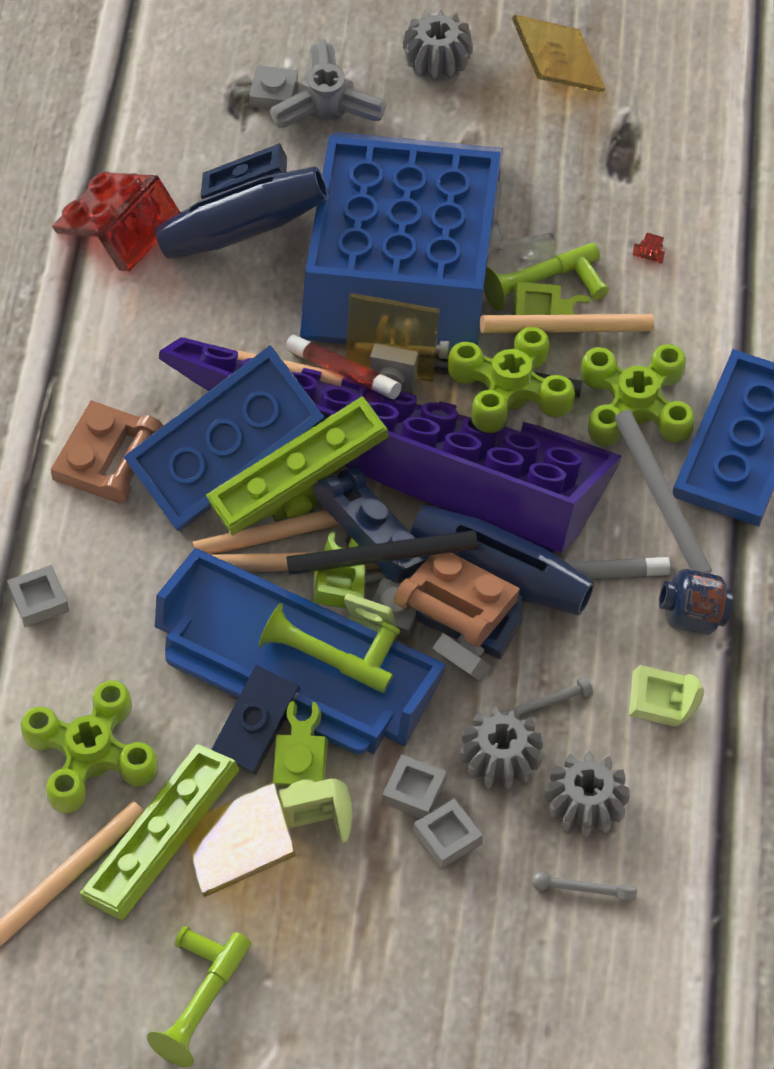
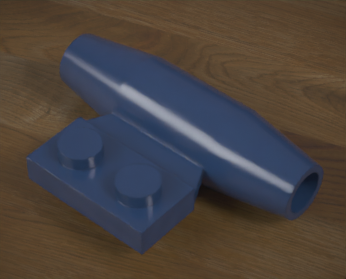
M280 143L203 172L202 200L156 226L155 232L159 247L165 257L171 259L219 250L279 228L328 200V189L323 175L316 166L286 172L287 155Z
M424 505L417 514L410 532L415 538L475 530L478 549L451 553L520 588L515 605L480 645L485 650V653L501 660L522 623L523 601L578 616L586 608L592 595L595 581L549 550L475 517L429 505ZM418 610L416 611V621L455 639H458L461 633Z

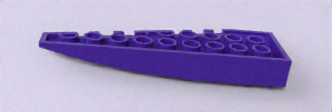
M180 337L161 349L158 359L205 390L210 391L252 358L243 361L238 360V352L236 350ZM303 368L302 373L292 372L326 419L363 396L387 428L389 433L387 439L345 464V467H357L366 477L448 511L484 520L533 542L550 552L557 551L563 553L579 536L621 462L622 456L539 425L523 422L521 431L504 426L495 433H485L474 426L471 417L458 414L456 410L457 405L439 401V403L429 402L420 405L416 404L417 397L413 394L400 391L397 398L391 399L375 392L372 389L373 384H365L343 378L340 387L321 382V371Z

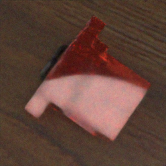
M646 233L644 240L640 244H634L632 255L662 264L665 252L661 251L664 237Z

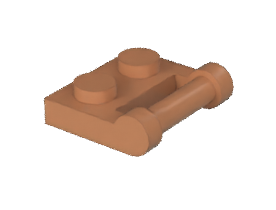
M91 400L50 469L52 480L117 503H123L131 491L130 482L135 472L124 457L114 475L106 477L104 476L127 435L134 437L125 455L164 425L152 416L138 417Z
M453 553L430 555L410 579L406 578L400 584L394 596V604L405 610H409L411 607L463 634L464 641L479 647L515 605L520 588Z

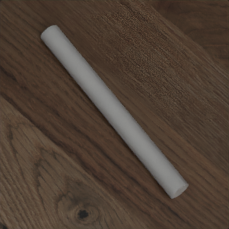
M624 410L618 413L614 420L690 569L711 573L712 569L631 410Z

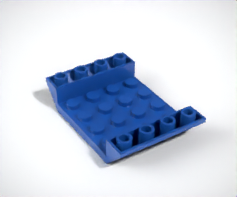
M342 132L331 134L328 138L322 173L329 197L328 200L316 207L305 270L300 337L308 341L356 345L357 340L439 345L440 341H450V350L460 342H471L478 345L484 284L497 184L500 181L503 148Z

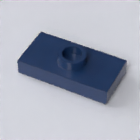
M256 665L211 750L235 760L237 766L256 775L287 717L289 703L291 701L295 702L301 688L297 684Z

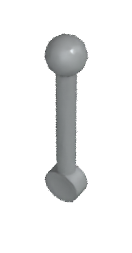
M538 871L532 877V884L539 891L553 887L611 895L623 900H635L637 888L630 885L612 886L554 878L544 871Z

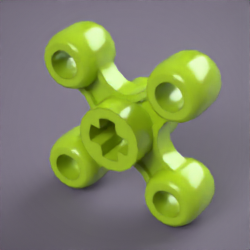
M535 327L522 329L516 335L514 349L498 352L493 359L484 356L480 347L471 342H460L451 348L448 356V371L451 378L460 384H471L480 381L489 388V390L480 392L474 398L471 408L472 422L481 432L495 433L500 431L506 424L508 410L519 409L526 405L529 400L537 403L540 410L549 417H563L571 411L575 398L573 383L561 375H551L542 378L532 370L542 367L549 356L550 342L548 335L543 330Z
M664 344L656 348L651 356V363L648 367L636 365L625 370L618 366L615 356L610 350L597 347L587 351L581 363L583 382L593 389H607L614 398L611 404L600 405L590 414L588 421L590 439L595 444L603 447L613 446L619 442L622 433L614 417L624 410H631L637 424H643L649 420L653 421L658 426L660 435L670 443H681L689 439L694 430L695 423L693 409L681 401L670 402L661 393V389L664 386L675 385L684 376L686 369L684 351L674 344Z
M110 680L99 684L94 690L92 697V714L78 717L70 724L59 720L54 711L42 706L31 708L22 717L20 724L22 737L30 748L38 751L54 748L63 752L66 756L63 768L52 773L46 784L48 802L59 813L69 814L79 810L86 799L85 786L87 779L100 776L108 769L120 773L125 782L137 787L148 785L157 776L158 760L151 746L143 742H134L129 745L122 744L115 740L112 735L114 727L125 721L132 709L130 692L119 681Z

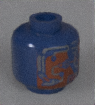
M681 569L674 576L672 582L665 581L659 595V608L665 610L666 619L670 627L704 635H710L719 626L724 627L726 625L733 604V593L727 589L726 583L721 576L691 569Z

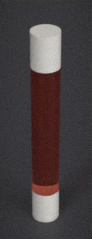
M291 335L286 342L287 351L388 398L395 399L400 394L401 383L297 335Z

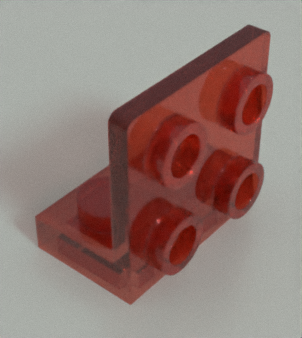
M103 172L89 182V188L77 200L70 202L63 208L62 216L52 227L57 234L98 237L118 270L131 271L158 242L155 232L156 226L180 213V210L158 175Z

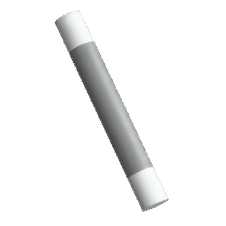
M669 557L567 562L590 579L670 575Z

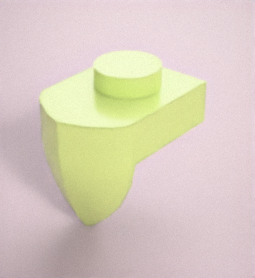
M639 665L632 673L629 716L678 727L689 720L697 711L703 700L704 688L701 681L695 675L688 674L684 676Z
M333 778L317 782L301 780L291 784L286 789L279 790L280 812L285 829L333 818L342 844L347 842L352 824V802L348 787L344 782Z

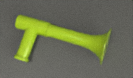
M592 242L556 255L550 260L509 274H497L492 268L487 267L484 294L489 304L497 311H500L505 307L506 297L514 291V284L516 282L535 283L556 274H564L572 270L576 271L594 300L603 298L609 292V287L601 280L591 263L600 259L599 249Z
M280 603L271 614L262 632L259 648L262 649L266 644L270 643L291 646L384 694L391 683L393 674L380 667L394 639L401 631L395 626L382 621L379 625L380 629L363 660L296 628L286 619L283 613V604Z
M183 926L175 940L176 947L184 948L213 962V964L207 971L206 978L177 1021L162 1033L152 1031L147 1034L148 1044L165 1060L180 1067L188 1068L193 1066L194 1058L189 1051L191 1037L222 987L226 986L250 949L251 941L245 935L234 932L223 946L192 931L190 927Z

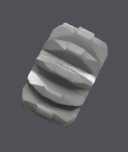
M442 10L433 16L424 11L421 19H411L408 30L405 31L403 36V49L405 50L407 66L415 67L418 76L431 73L434 81L439 74L452 78L455 70L465 71L468 59H470V55L473 53V41H471V31L468 23L460 22L458 14H453L449 17L444 16Z
M495 705L491 709L490 718L477 712L476 716L473 717V726H465L462 732V742L464 745L460 750L461 760L463 763L469 764L468 774L471 779L485 775L484 785L487 789L491 788L495 781H502L505 789L509 791L513 787V778L527 784L531 779V770H538L541 766L542 754L540 750L543 749V737L541 733L535 732L533 717L519 721V711L516 707L508 715H501V711Z
M590 750L585 754L584 761L581 762L569 754L565 758L564 767L555 765L550 775L552 782L546 785L545 798L551 802L549 806L551 819L563 818L562 827L565 832L577 825L581 827L584 838L590 835L591 827L594 826L603 834H606L610 830L611 821L620 823L624 818V806L629 803L630 790L629 787L624 786L626 780L624 769L611 770L613 762L610 756L598 763L594 761V756ZM584 792L591 793V796L584 795Z

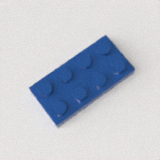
M269 345L123 457L174 528L181 532L212 508L206 494L326 418L275 349Z
M732 349L675 482L673 495L676 499L760 527L774 492V362Z

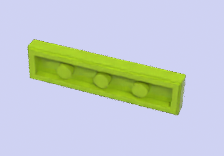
M362 396L206 494L207 500L233 536L317 483L318 480L327 477L389 437L388 430Z
M196 744L80 891L84 902L123 921L239 772L235 760Z

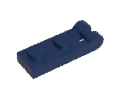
M348 468L340 471L337 478L335 476H328L315 483L314 493L319 503L359 546L415 538L366 486L365 475L359 468ZM429 556L376 564L395 583L413 575Z

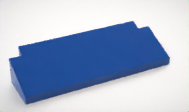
M194 548L156 595L155 628L168 633L165 644V660L168 665L236 698H239L252 671L258 665L297 684L301 688L295 700L297 704V720L305 721L309 719L312 714V702H316L321 709V721L315 729L314 735L325 736L328 742L354 754H363L367 751L375 754L384 736L406 746L445 672V663L394 640L380 667L393 674L391 683L383 694L291 646L270 643L260 649L259 641L271 614L280 603L283 604V613L286 619L296 628L363 660L378 632L197 548Z

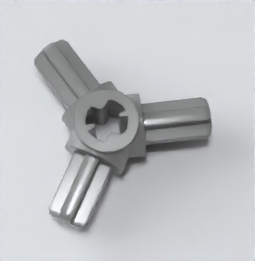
M321 39L318 40V44L311 45L310 47L311 69L307 72L306 81L299 85V93L270 109L275 125L278 128H282L308 115L320 120H333L341 117L345 111L371 121H380L386 108V102L384 99L353 89V82L345 79L342 69L336 66L334 46Z

